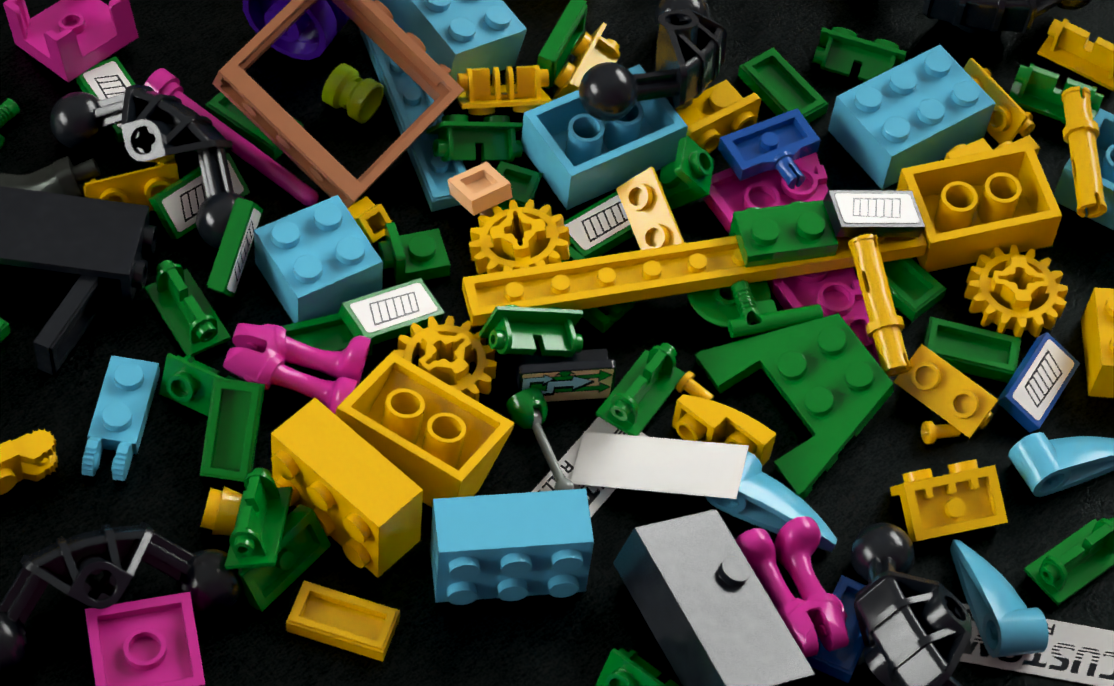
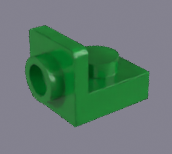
M689 136L679 139L676 160L661 167L659 181L662 183L663 191L671 210L708 196L710 192L715 160Z
M395 222L385 224V241L378 242L379 257L383 261V269H391L395 285L418 278L425 281L450 276L451 264L439 228L399 236Z

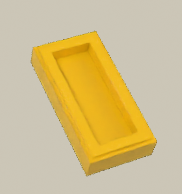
M304 580L286 621V631L383 662L400 620V610Z

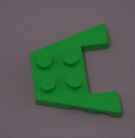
M839 313L713 347L695 354L697 364L719 394L759 369H762L811 433L812 438L774 461L777 473L789 489L803 500L813 490L812 485L824 471L828 472L838 460V454L854 435L857 437L894 392V385L891 379Z

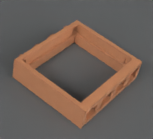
M291 0L218 71L212 84L330 198L338 195L348 208L445 112L464 89L449 75L451 72L449 67L444 64L438 65L426 53L425 45L416 35L411 32L405 33L393 21L394 18L391 11L378 0H331L434 100L415 122L356 179L245 72L318 1Z

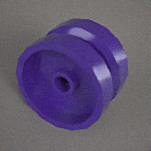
M243 0V12L249 25L258 33L291 0ZM318 0L271 47L294 59L311 60L318 58L350 18L331 0Z

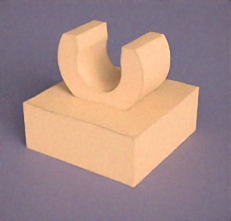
M487 161L447 179L450 195L473 216L480 214L491 218L493 216L492 207L513 198L511 183Z

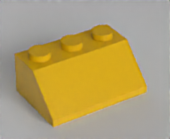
M393 352L336 408L335 413L336 416L423 489L422 502L432 508L433 499L474 496L482 486L514 426V422Z

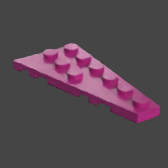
M816 152L794 160V163L806 177L803 184L799 187L795 185L794 189L788 187V184L778 170L766 171L740 181L734 171L728 168L712 175L709 195L703 197V200L729 234L733 213L736 211H743L751 207L766 208L788 205L796 201L811 202L823 200L828 192L826 184L828 177L824 165H820ZM853 267L767 280L770 291L784 310L820 304L823 310V317L839 313L880 365L874 338L868 337L866 325L869 323L860 290L859 280H857Z

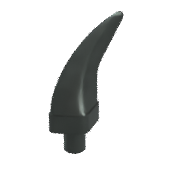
M66 156L30 174L0 173V186L81 197L83 196L82 183L100 176L101 172L94 158L73 166L70 157Z

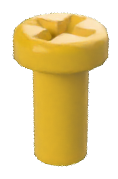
M691 371L686 372L676 385V390L679 393L685 390L691 396L708 400L714 398L713 394L693 379L695 374Z
M925 421L921 425V437L927 445L934 444L936 439L959 437L961 434L950 423L935 425L933 421Z

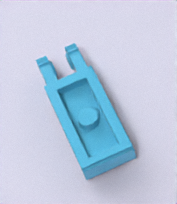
M111 355L87 435L88 440L82 460V475L95 476L100 465L103 449L116 451L111 467L113 480L125 481L133 454H137L159 379V363Z

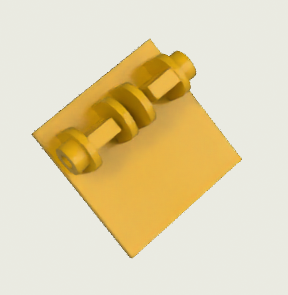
M539 65L516 66V84H514L512 66H507L506 85H501L499 67H493L491 86L489 68H466L465 73H457V83L464 91L458 96L456 101L461 109H468V114L490 115L495 113V107H513L514 112L524 113L552 101L541 88L549 87L548 69H540Z

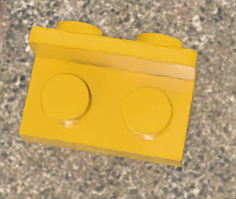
M726 79L704 90L700 96L693 99L690 106L676 109V111L688 126L686 136H689L702 149L710 153L719 145L720 137L757 123L761 98L756 93L743 98Z
M977 459L948 465L949 474L933 477L931 468L902 474L904 483L890 487L892 497L900 495L908 536L911 541L916 542L1008 523L996 466L978 468Z

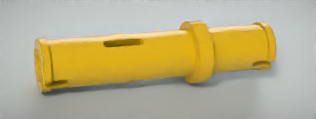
M1075 86L1064 90L1061 94L1066 126L1062 130L1063 139L1069 144L1077 200V214L1084 218L1086 216L1085 208H1087V217L1096 218L1102 216L1107 211L1096 142L1100 131L1098 123L1093 120L1090 90L1084 87L1081 97L1080 86Z
M864 234L849 240L848 246L851 249L869 323L866 325L868 337L874 338L880 366L887 376L901 375L911 370L912 367L908 360L901 333L905 328L903 318L896 314L878 245V237L876 234Z

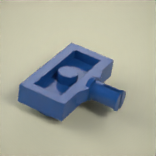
M796 108L720 137L718 150L740 181L766 171L778 170L788 184V187L794 189L795 185L799 187L806 179L805 175L802 174L794 163V160L818 152L821 140L799 109Z

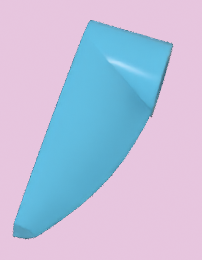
M1037 432L1019 440L1010 449L1008 457L1034 496L1042 497L1114 471V438L1076 436L1048 440L1044 433Z
M749 451L747 452L737 499L705 496L707 501L717 509L778 534L783 525L796 517H811L815 520L821 532V540L817 548L832 552L837 543L836 536L822 518L792 490L762 472L760 460Z
M953 539L950 552L973 619L989 655L997 658L1044 652L1048 644V626L1043 612L1037 607L1027 608L1012 585L995 567L962 541Z

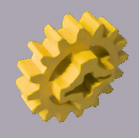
M515 199L510 200L509 209L502 210L501 207L496 205L492 207L493 216L491 218L480 215L478 217L479 227L470 229L471 242H469L471 261H475L478 274L560 263L561 260H569L570 258L569 227L564 226L563 215L557 214L552 216L551 206L548 204L539 210L535 209L534 200L531 199L527 201L525 207H518Z
M1011 245L1008 254H1004L1000 248L994 247L990 258L981 254L978 257L976 266H971L966 280L968 284L964 298L972 300L969 307L970 313L982 312L983 317L980 325L983 327L994 323L998 325L996 329L998 333L1004 334L1006 329L1013 330L1015 337L1020 338L1024 330H1028L1036 338L1040 335L1043 327L1049 330L1054 327L1057 318L1061 317L1067 303L1064 299L1068 292V286L1060 284L1063 276L1062 271L1050 272L1048 268L1052 260L1049 257L1040 262L1034 259V249H1030L1026 255L1019 254L1016 245Z
M448 315L445 324L438 325L433 316L428 317L427 328L423 329L418 324L413 323L410 328V337L400 335L398 338V350H393V353L412 364L415 357L419 355L421 357L418 359L419 368L478 402L479 393L489 395L492 379L496 378V349H491L489 345H486V338H479V332L474 335L471 333L472 325L469 320L463 323L461 327L454 326L453 316ZM474 361L476 369L471 375L469 373L470 363Z

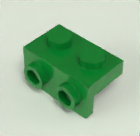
M823 200L811 202L796 201L788 205L766 208L751 207L733 213L729 236H736L746 268L836 255L839 244Z

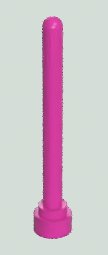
M164 68L156 70L149 76L144 86H150L155 92L163 95L175 96L181 99L183 105L194 110L200 116L209 118L227 141H232L233 149L230 151L303 205L309 207L317 204L319 196L313 188L183 94L184 89L180 86V80Z

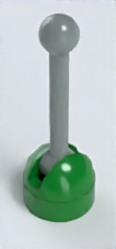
M528 388L514 394L507 401L506 408L517 426L533 430L555 478L554 489H574L572 481L564 477L541 426L546 421L548 415V406L542 391L539 388Z

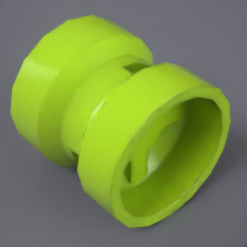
M343 63L337 66L326 80L322 91V101L335 109H347L348 116L362 124L371 119L380 106L384 95V86L372 78L362 79L359 77V72L356 69Z

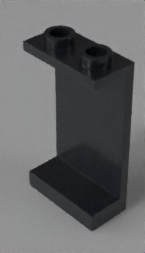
M0 186V264L120 280L122 305L132 306L136 289H143L146 284L148 262L145 260L146 253L153 254L157 243V226L150 225L148 205Z

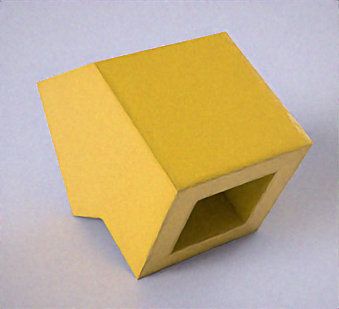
M365 196L347 208L370 243H374L385 236V224L392 221L381 203L375 205Z

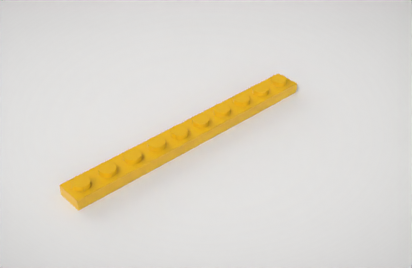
M923 232L920 237H878V245L883 262L924 256L927 248ZM736 236L463 277L462 291L471 325L474 327L485 325L496 306L517 305L519 307H559L561 309L582 310L729 287L743 280L754 283L855 267L851 249L848 246L849 240L854 237H836L839 245L835 256L746 268Z

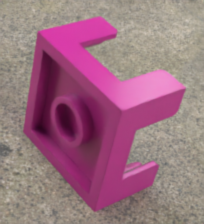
M7 0L3 3L15 45L67 82H70L139 38L129 0L109 1V6L101 0H60L31 19L25 0Z
M190 592L118 603L103 609H85L96 686H206Z

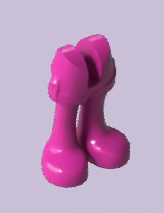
M237 324L232 338L233 344L236 347L228 350L223 367L246 382L265 384L264 390H268L271 385H277L304 394L312 399L316 398L334 414L336 413V408L360 383L371 338L362 335L355 336L344 350L328 351L312 347L286 336L287 330L282 326L271 324ZM285 362L319 371L337 380L329 381L305 374L286 366Z
M801 516L788 521L782 526L775 539V544L769 533L762 528H753L745 531L735 541L805 658L818 654L817 634L824 648L829 652L846 647L849 644V637L845 623L847 613L841 600L834 594L826 593L812 568L811 556L820 543V529L813 518ZM776 556L780 564L791 576L802 599L795 598L789 590L777 566Z

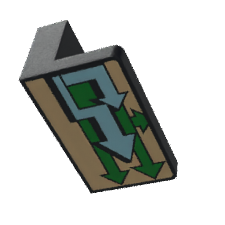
M607 349L582 350L580 353H575L572 357L548 356L541 353L512 355L511 366L515 394L528 388H539L546 402L554 403L607 399L613 391L616 364L615 360L608 359Z

